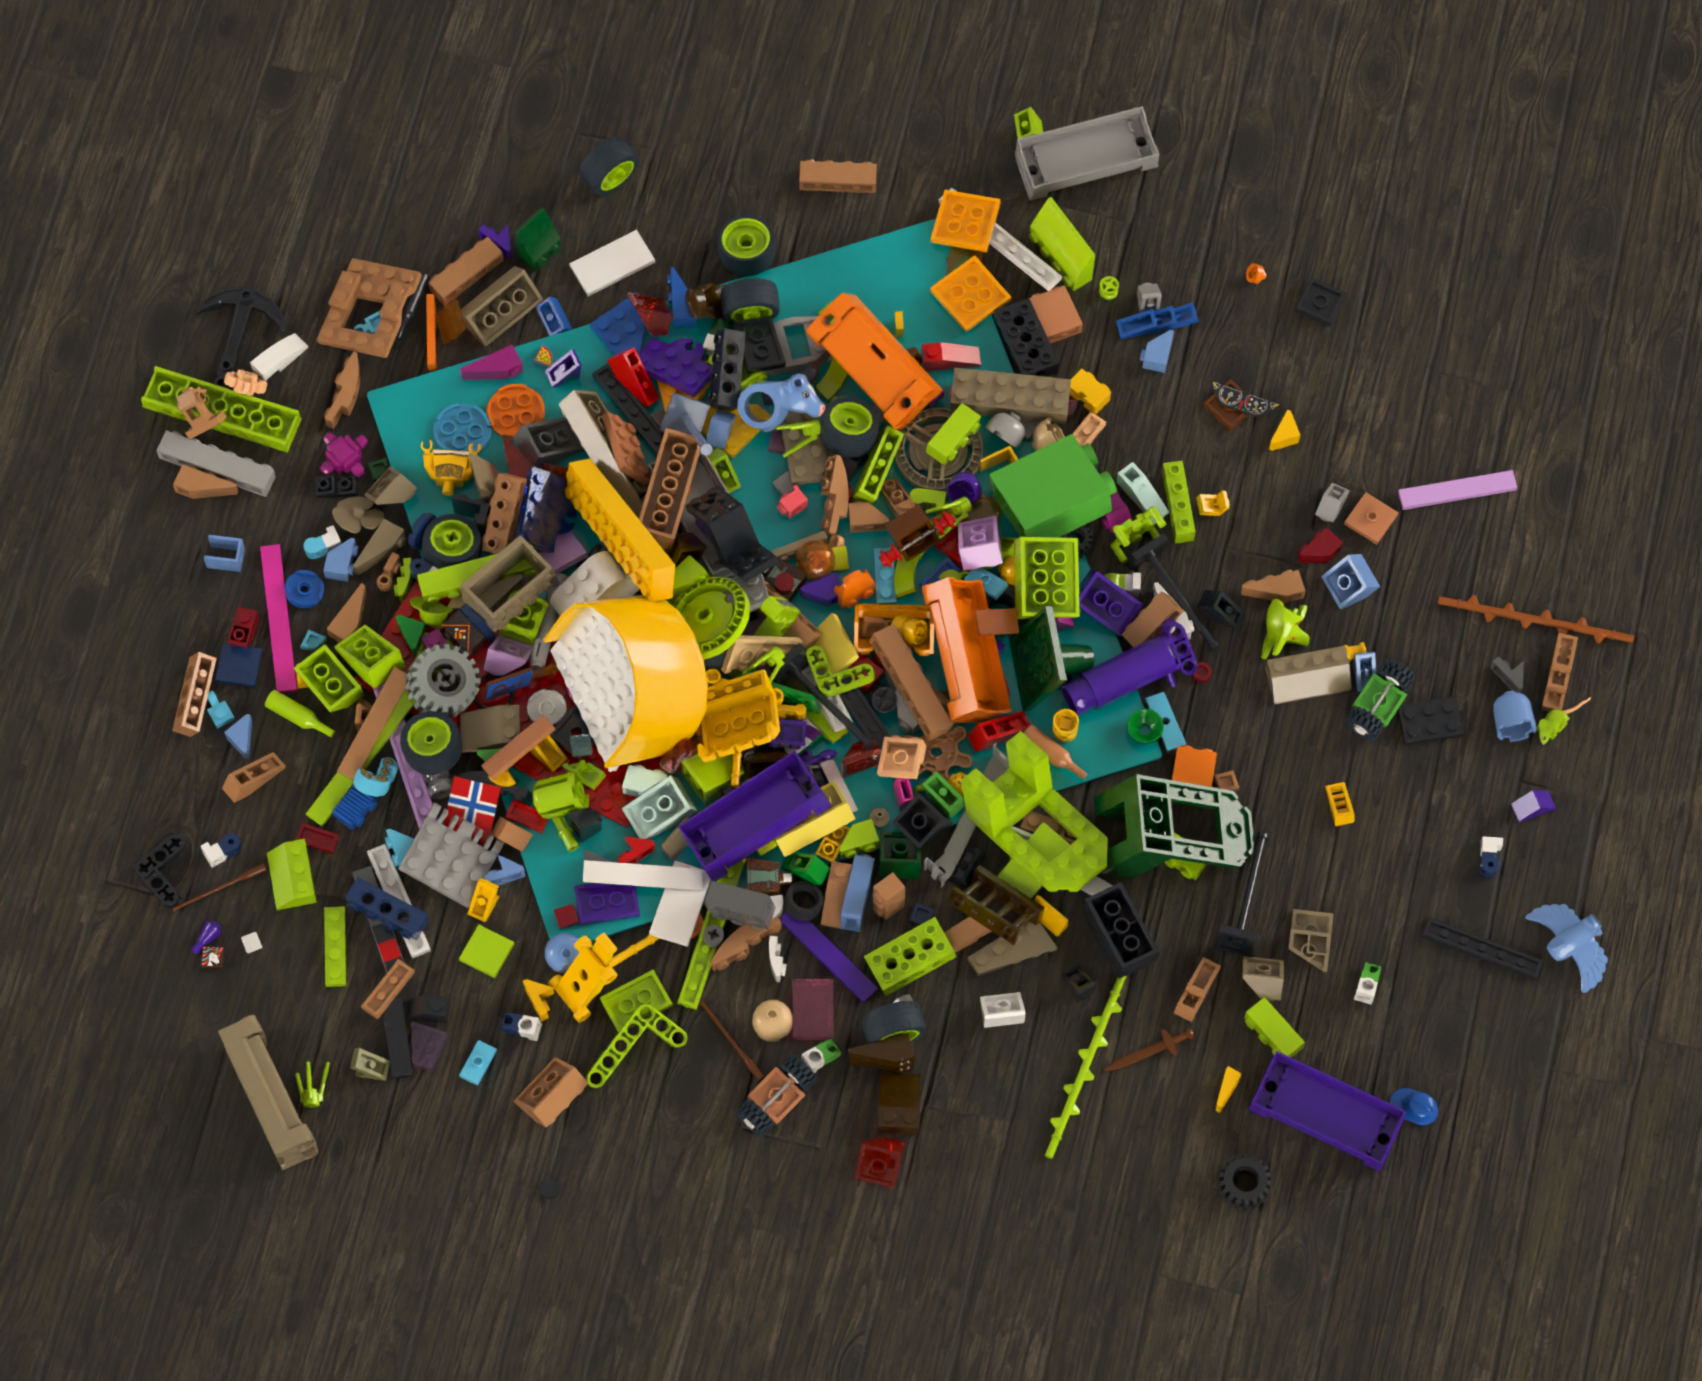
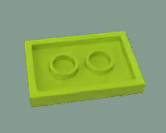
M654 970L599 998L617 1032L620 1031L635 1009L640 1005L649 1004L659 1012L673 1006ZM643 1007L640 1010V1016L643 1019H648L650 1016L648 1008ZM630 1024L627 1030L635 1026V1024Z

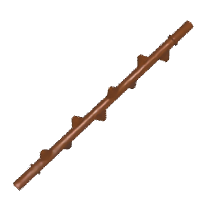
M1472 595L1467 602L1461 601V599L1456 600L1439 596L1438 604L1484 613L1486 622H1491L1495 616L1520 620L1523 629H1527L1531 623L1555 627L1558 633L1566 634L1570 630L1594 636L1598 644L1604 638L1633 643L1634 635L1588 626L1583 617L1577 623L1552 619L1549 610H1545L1541 616L1516 612L1512 603H1508L1503 609L1481 605L1476 595Z

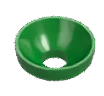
M1139 709L1129 717L1127 724L1128 733L1137 743H1154L1163 733L1164 723L1162 717L1154 710ZM1145 725L1150 728L1151 732L1148 735H1142L1139 732V728Z

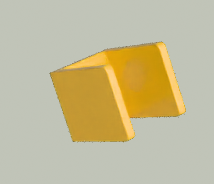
M1008 446L981 459L979 470L983 472L1006 460H1009L1011 464L1017 461L1018 458L1011 446Z

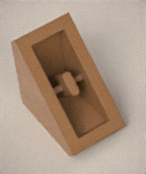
M501 816L491 831V835L524 852L533 835Z

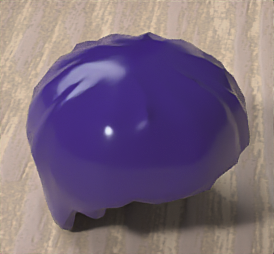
M968 472L958 473L948 484L947 495L951 502L967 497L971 504H974L981 497L982 487L977 477Z

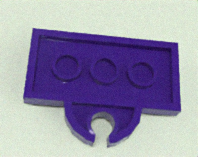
M653 337L638 353L649 376L692 397H695L710 381V375L713 371V366L704 362V349L700 342L696 343L694 350H686L693 345V339L681 338L668 345Z

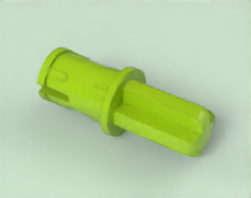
M564 815L552 818L559 832L558 836L562 838L567 851L573 852L577 850L580 846L572 833L573 828L569 827Z

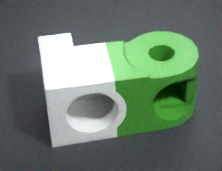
M1368 962L1365 963L1354 1000L1372 1005L1381 966Z
M829 1039L803 1053L801 1061L815 1073L819 1068L837 1059L841 1055V1051L834 1040Z

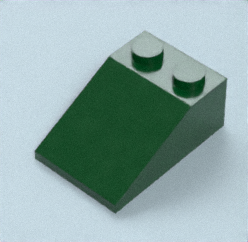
M543 207L515 231L518 258L534 272L538 268H543L552 255H557L561 249L560 237Z

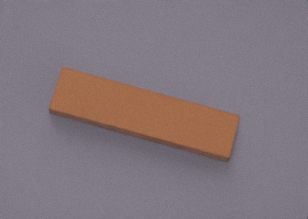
M543 714L481 766L494 781L556 729Z

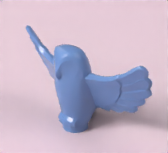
M1566 904L1542 905L1540 908H1536L1531 913H1528L1525 919L1547 926L1556 935L1547 946L1550 955L1556 961L1565 960L1570 956L1575 960L1581 975V992L1586 993L1590 989L1595 988L1597 983L1602 980V973L1605 972V964L1608 962V958L1604 955V949L1599 947L1598 942L1594 938V936H1601L1603 933L1601 931L1602 925L1597 918L1591 914L1583 920H1579L1574 910L1569 909Z

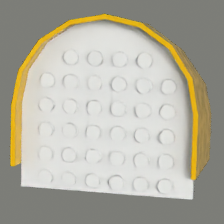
M639 595L575 603L561 614L543 639L544 643L557 641L550 651L556 661L557 668L565 680L566 686L573 696V701L589 729L590 736L594 739L598 752L605 762L604 766L608 768L609 772L616 771L623 764L679 752L698 730L706 712L708 684L704 659L693 631L680 611L666 600L650 602L646 596Z

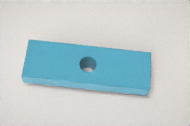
M1161 692L1145 698L1148 709L1154 710L1162 717L1163 722L1169 723L1167 725L1164 724L1161 735L1167 753L1177 750V746L1186 745L1165 693Z

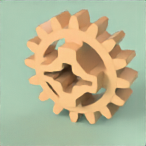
M238 370L237 373L227 372L224 380L226 385L234 388L233 391L253 396L254 392L264 394L267 387L266 381L258 378V374L244 370Z

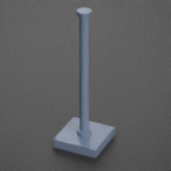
M672 393L660 430L665 432V429L669 428L690 434L700 446V451L703 455L712 453V446L701 435L710 404Z

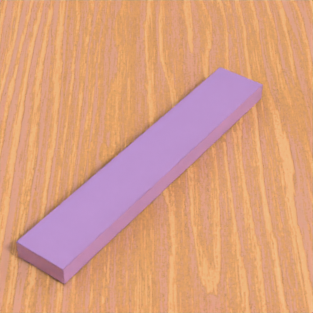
M1513 470L1400 489L1398 495L1402 510L1516 491L1517 485Z

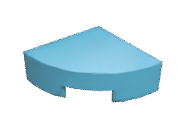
M308 630L300 648L306 651L318 649L326 642L327 637Z

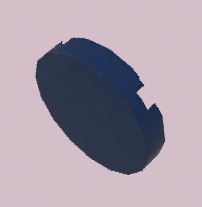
M429 512L424 513L416 520L412 528L414 532L409 534L408 542L410 547L416 550L422 549L424 531L428 524L436 518L435 515Z

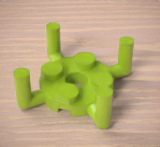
M1151 506L1144 513L1136 515V520L1131 521V519H1128L1123 524L1113 527L1117 539L1111 543V548L1121 564L1128 561L1120 548L1121 545L1126 547L1130 544V541L1131 543L1138 542L1142 538L1141 535L1146 531L1150 533L1153 539L1160 536L1151 517L1154 518L1159 528L1164 527L1166 522L1155 506Z

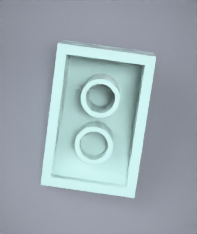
M672 775L622 808L638 837L646 840L676 826L685 817L689 818L698 812L680 780Z

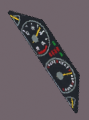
M1211 380L1209 382L1220 404L1237 411L1258 417L1281 407L1280 404Z

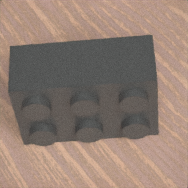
M711 881L704 903L714 919L724 921V919L732 920V923L743 926V923L748 924L756 930H762L763 928L769 930L776 908L771 897L767 894Z

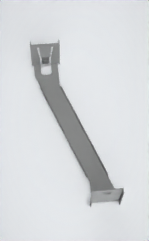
M997 743L993 745V757L990 759L984 773H982L991 782H994L1010 768L1008 758L996 747ZM966 808L944 851L945 853L935 863L928 857L924 860V871L928 869L932 873L931 877L941 882V888L952 875L976 827L967 817ZM938 867H942L946 873L944 874Z

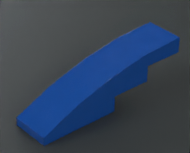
M1191 302L1176 308L1172 305L1157 311L1150 309L1117 320L1116 322L1120 338L1126 339L1160 333L1199 321L1195 306Z

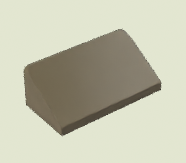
M685 817L679 825H681L690 818ZM678 826L661 845L662 853L673 861L688 845Z

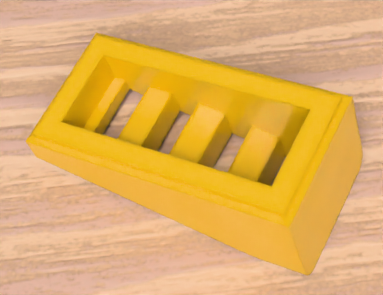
M1345 782L1325 786L1335 826L1354 823L1355 814ZM1335 792H1343L1341 794L1332 795V793Z
M1229 1066L1225 1070L1216 1104V1111L1219 1113L1226 1105L1241 1079V1073Z

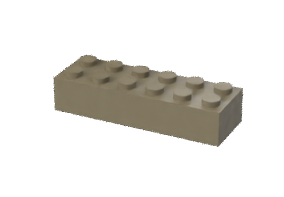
M954 368L950 410L956 411L961 403H963L980 416L993 417L1003 412L1010 415L1013 412L1021 418L1020 420L1042 422L1047 418H1052L1051 423L1066 424L1071 379Z

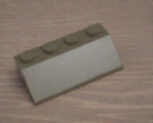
M514 266L459 310L457 315L465 327L486 347L544 299L525 270Z
M1345 646L1267 660L1265 670L1274 705L1352 690L1350 667Z

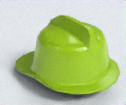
M414 597L410 600L411 605L419 610L421 621L435 629H442V624L447 621L448 613L453 611L452 608L443 605L439 601L436 603H424L423 597Z

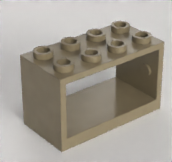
M520 535L461 585L462 600L495 633L498 629H504L511 618L518 617L523 612L525 606L533 604L538 599V595L543 591L547 592L553 586V568ZM525 558L540 574L492 613L478 596Z

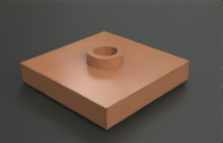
M1365 493L1345 520L1344 525L1377 545L1399 513L1370 494Z

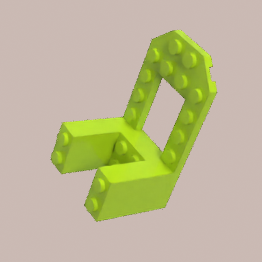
M1020 731L1006 743L1010 768L994 782L987 779L976 768L961 780L967 817L1049 892H1058V890L1078 892L1107 867L1108 837L1053 789L1048 755ZM1038 805L1077 839L1050 863L1011 828Z

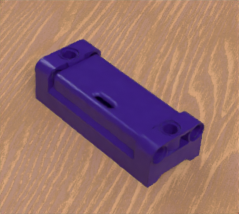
M794 750L679 825L678 828L711 881L716 882L728 874L724 866L729 869L812 815V809L816 815H819L832 805Z
M1277 1051L1249 1108V1111L1264 1118L1268 1115L1364 1160L1363 1164L1378 1171H1381L1406 1113L1403 1109ZM1269 1084L1273 1085L1276 1088V1090L1274 1092H1268L1266 1091L1265 1086ZM1385 1137L1388 1143L1382 1145L1378 1142V1138Z

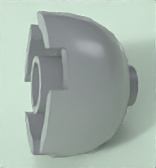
M1004 412L998 413L985 426L992 433L994 432L1001 439L1016 448L1019 447L1025 435L1024 426L1019 422L1021 418L1013 412L1010 415Z

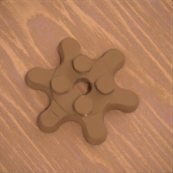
M957 726L952 731L930 741L927 740L924 734L918 737L926 744L923 764H920L918 776L924 771H929L933 774L937 771L948 782V770L950 767L969 768L971 766L972 758L970 755L963 754L958 750V743L966 737L965 728ZM905 735L902 738L910 739L913 736ZM935 748L940 749L942 754L934 758L931 751Z

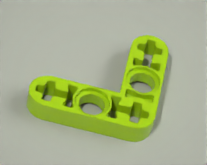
M812 646L806 652L807 660L818 689L827 698L869 684L875 678L873 667L869 664H861L832 674L825 653L820 646ZM817 653L820 662L816 663L813 654ZM820 668L827 669V672L824 675H818L816 673L817 670ZM866 671L868 676L864 677L863 672ZM845 677H850L852 679V681L849 684L841 683L842 679ZM826 685H829V690L825 688Z

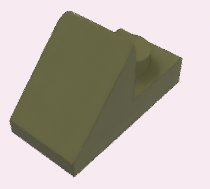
M355 1048L350 1068L356 1070L355 1075L358 1077L386 1081L390 1061L361 1048Z

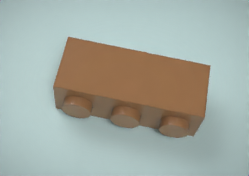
M1161 591L1160 594L1154 596L1147 608L1139 613V616L1125 628L1126 630L1121 635L1135 647L1162 634V623L1166 619H1174L1176 621L1184 610L1169 595Z
M893 872L877 883L873 889L874 907L872 909L878 917L882 916L885 921L905 906V886Z

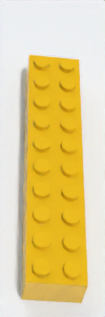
M591 459L570 462L566 472L567 487L565 488V494L567 499H570L575 509L581 513L583 519L588 522L591 529L599 536L600 541L606 545L608 551L613 554L616 561L624 568L625 573L632 578L633 583L639 587L642 594L650 602L672 598L675 564Z

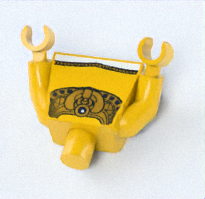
M429 440V448H424L422 441L421 449L425 452L423 453L424 468L430 479L435 480L436 486H443V495H454L455 487H464L465 482L472 478L469 455L471 453L477 456L482 446L478 444L477 451L472 449L473 443H471L468 447L469 451L433 449L430 452L433 445L432 441Z

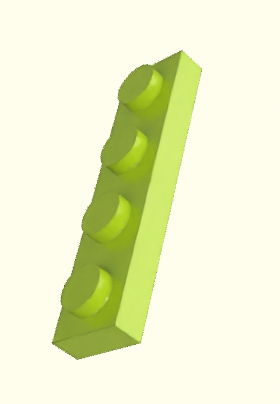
M345 906L324 907L326 987L347 986Z

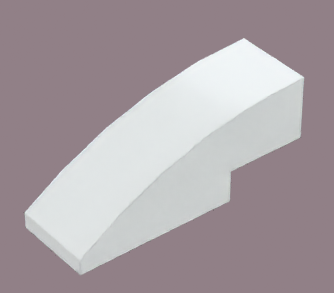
M296 334L290 335L275 343L250 362L251 368L266 381L277 370L281 372L308 348V345Z

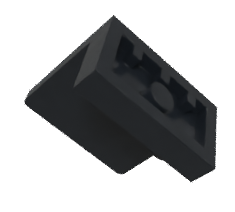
M462 494L458 496L452 495L451 500L454 513L474 518V523H476L482 539L483 535L486 534V519L491 511L490 503L484 499H470Z

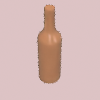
M1032 724L1025 730L1023 734L1048 755L1049 762L1057 768H1066L1082 780L1086 778L1088 773L1071 760L1070 753Z

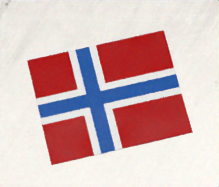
M454 776L447 807L448 815L445 818L444 826L448 827L452 817L456 814L459 816V819L453 831L456 832L461 821L465 819L476 826L469 840H473L480 828L483 830V835L477 843L485 844L487 837L491 834L501 787Z

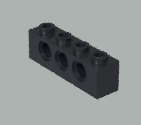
M726 328L716 331L714 336L715 350L712 355L713 371L710 375L711 391L708 395L710 408L733 411L738 408L745 332ZM722 385H724L726 392L723 391Z

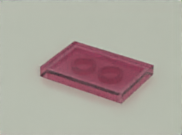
M792 979L793 1040L834 1039L833 979Z

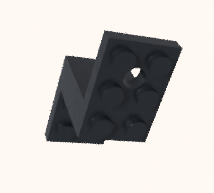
M719 486L709 489L707 493L692 499L690 503L685 505L687 512L704 524L720 563L743 581L747 582L779 563L777 556L759 543L743 504Z

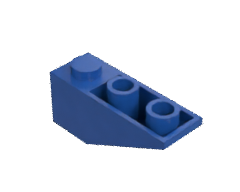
M671 267V275H667L668 286H672V292H668V302L673 307V309L669 310V321H673L674 328L697 327L696 319L690 316L685 305V293L688 289L674 267Z

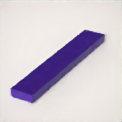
M787 912L779 918L781 924L863 1004L878 991V987L810 921L796 920Z

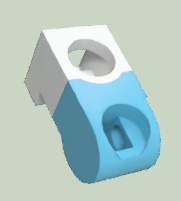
M334 525L326 528V534L317 538H308L304 542V550L308 558L317 559L323 557L329 551L341 545Z

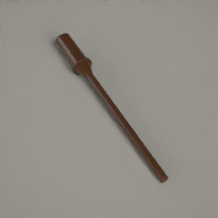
M263 863L244 871L239 877L185 901L172 909L176 911L240 880H249V878L267 871Z
M703 1001L700 1002L701 1006L744 1059L745 1067L750 1070L758 1082H761L765 1076L755 1065L754 1060L749 1059L707 1005Z

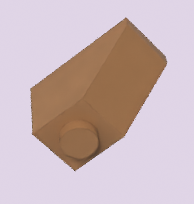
M854 501L848 504L850 533L887 530L885 525L889 523V518L870 503Z

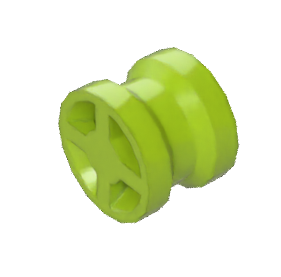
M1106 276L1101 280L1099 294L1103 299L1112 300L1117 296L1119 288L1117 279L1112 276Z

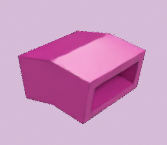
M897 778L893 783V790L898 808L903 810L912 801L914 795L909 779Z

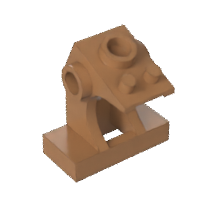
M193 387L187 388L182 391L183 394L176 397L178 409L185 415L191 425V428L186 432L189 440L219 425L227 417L223 410L213 414L207 409L204 404L207 390L200 387L195 389ZM195 406L201 416L196 417L191 408Z

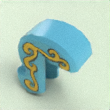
M382 758L376 775L363 769H357L353 780L354 786L366 795L384 796L388 792L391 782L395 779L398 763L392 758Z

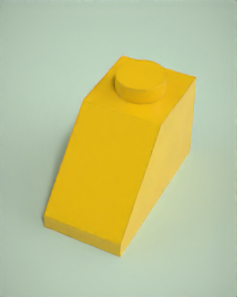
M550 735L530 750L552 772L567 760V757Z

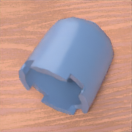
M1508 691L1496 699L1493 713L1497 737L1500 740L1509 738L1510 742L1521 741L1529 738V733L1536 732L1537 727L1531 703L1524 694Z

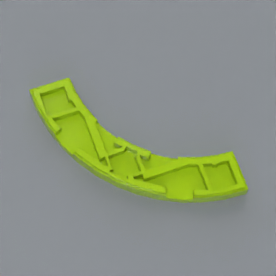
M831 302L818 312V316L831 304ZM832 358L831 365L824 378L815 386V390L827 402L839 392L848 375L834 358Z
M951 508L945 511L946 513L950 512L954 519H957ZM940 513V514L934 516V518H935V519L941 518V517H942V513ZM924 552L908 562L903 556L901 562L897 561L894 587L898 598L916 592V565Z

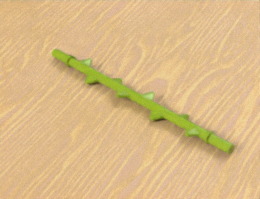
M1126 976L1122 978L1117 977L1114 987L1110 991V997L1102 1016L1092 1017L1091 1019L1097 1028L1088 1049H1080L1078 1051V1054L1083 1059V1063L1074 1084L1064 1085L1063 1089L1069 1097L1061 1117L1051 1118L1050 1120L1055 1131L1051 1135L1052 1139L1045 1153V1156L1048 1158H1053L1058 1143L1062 1140L1061 1136L1069 1116L1079 1115L1080 1110L1075 1105L1083 1082L1093 1080L1095 1077L1090 1072L1089 1067L1097 1048L1106 1047L1108 1044L1103 1037V1033L1111 1013H1118L1122 1010L1116 1001L1120 997V991Z

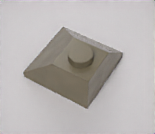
M389 466L364 495L377 505L404 503L413 497L417 487L400 472Z
M1243 956V979L1260 998L1263 999L1265 997L1268 1001H1281L1284 961Z

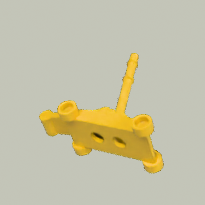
M709 669L706 672L709 687L729 681L721 678V674L717 669ZM778 688L773 689L776 695L779 719L806 720V707L803 704L796 706L783 705V692ZM738 750L732 754L733 763L730 777L731 787L733 788L739 787V778L741 777L740 764L742 754Z
M605 933L600 934L595 939L594 946L591 945V940L585 935L574 943V947L578 950L579 954L562 977L561 974L554 976L548 982V985L556 990L574 1013L573 1017L575 1020L581 1023L591 1014L587 1005L601 992L604 985L611 983L617 977V973L612 967L633 954H637L638 951L648 945L654 944L660 938L648 935L643 940L631 945L628 949L613 957L617 948ZM574 981L579 984V991L575 988Z

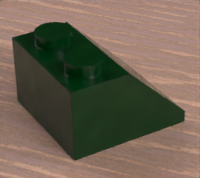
M880 832L879 878H886L893 872L897 878L919 879L921 849L904 833Z

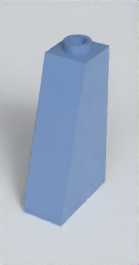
M860 854L854 857L841 912L840 929L861 931L875 865V858H871L870 855Z

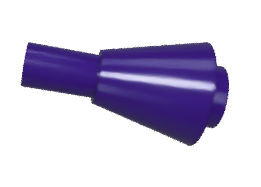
M206 920L198 938L199 940L191 951L198 955L203 946L209 944L222 934L220 931L222 927L213 920L210 923Z

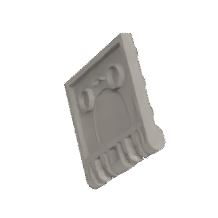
M434 802L398 869L464 907L469 908L478 880L480 878L484 879V876L487 875L505 842L497 838L489 851L488 848L494 839V836L490 834L483 847L478 845L477 842L483 835V830L480 828L473 840H469L476 826L465 819L461 821L456 832L453 831L459 819V816L456 814L452 817L449 826H444L442 822L447 817L448 810L444 808L436 821L435 818L442 806Z

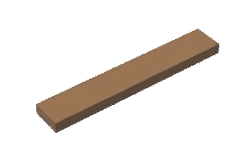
M396 667L393 668L337 770L338 773L354 780L357 769H362L406 689L405 685L409 682L405 681L407 673Z

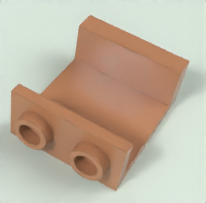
M1065 285L1061 287L1055 286L1050 291L1042 294L1036 293L1030 298L1050 344L1082 332L1083 323Z

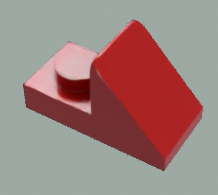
M625 836V843L631 851L623 852L619 856L617 863L636 864L655 851V843L652 840Z

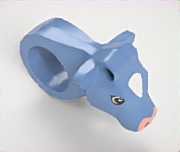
M798 373L784 381L759 382L748 386L738 399L737 409L746 424L768 432L779 426L789 411L806 413L815 418L823 415L825 404L818 398L814 387L808 382L806 375ZM755 392H764L772 398L774 413L770 419L760 420L751 413L749 400Z

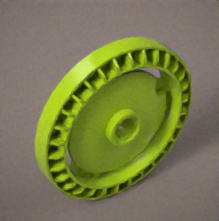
M710 577L703 579L698 585L695 583L692 587L682 592L672 605L680 611L693 631L704 660L715 657L730 648L743 633L750 615V602L747 594L735 581L725 577ZM722 592L733 595L735 602L727 603L726 599L728 596Z

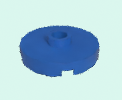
M299 570L287 578L285 596L294 606L311 608L322 600L324 583L315 572ZM301 589H306L307 592L304 593Z

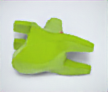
M1278 599L1272 600L1267 611V634L1262 648V659H1267L1273 646L1272 654L1274 656H1278L1285 643L1308 646L1310 637L1298 626L1305 617L1306 605H1301L1299 610L1296 608L1289 610L1284 607L1282 601Z

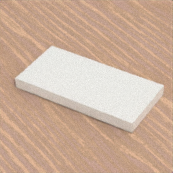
M635 230L575 260L569 266L587 296H590L655 263V259L638 231Z
M674 861L673 867L698 868L678 861ZM704 869L702 890L665 888L649 935L688 947L711 882Z

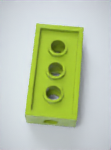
M935 917L864 956L885 996L957 957ZM927 944H932V945H933V946H932L930 949H928V950H925V949H924V946L927 945ZM915 954L914 958L906 959L907 955ZM891 964H897L896 968L888 969Z

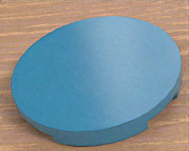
M452 404L444 408L435 419L433 435L435 443L440 450L469 451L468 447L473 443L472 449L474 451L478 450V444L482 446L479 452L481 453L490 442L492 436L491 422L488 415L476 405Z

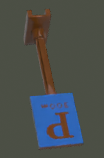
M556 663L535 671L530 667L487 682L484 698L487 701L530 686L532 679L541 678L560 670L557 668Z

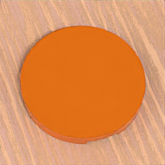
M509 384L499 388L490 401H488L487 415L492 429L498 435L507 439H513L522 425L544 421L545 405L540 394L527 387V385Z

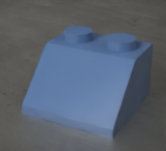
M1361 554L1347 555L1321 576L1339 609H1344L1367 598L1380 587Z

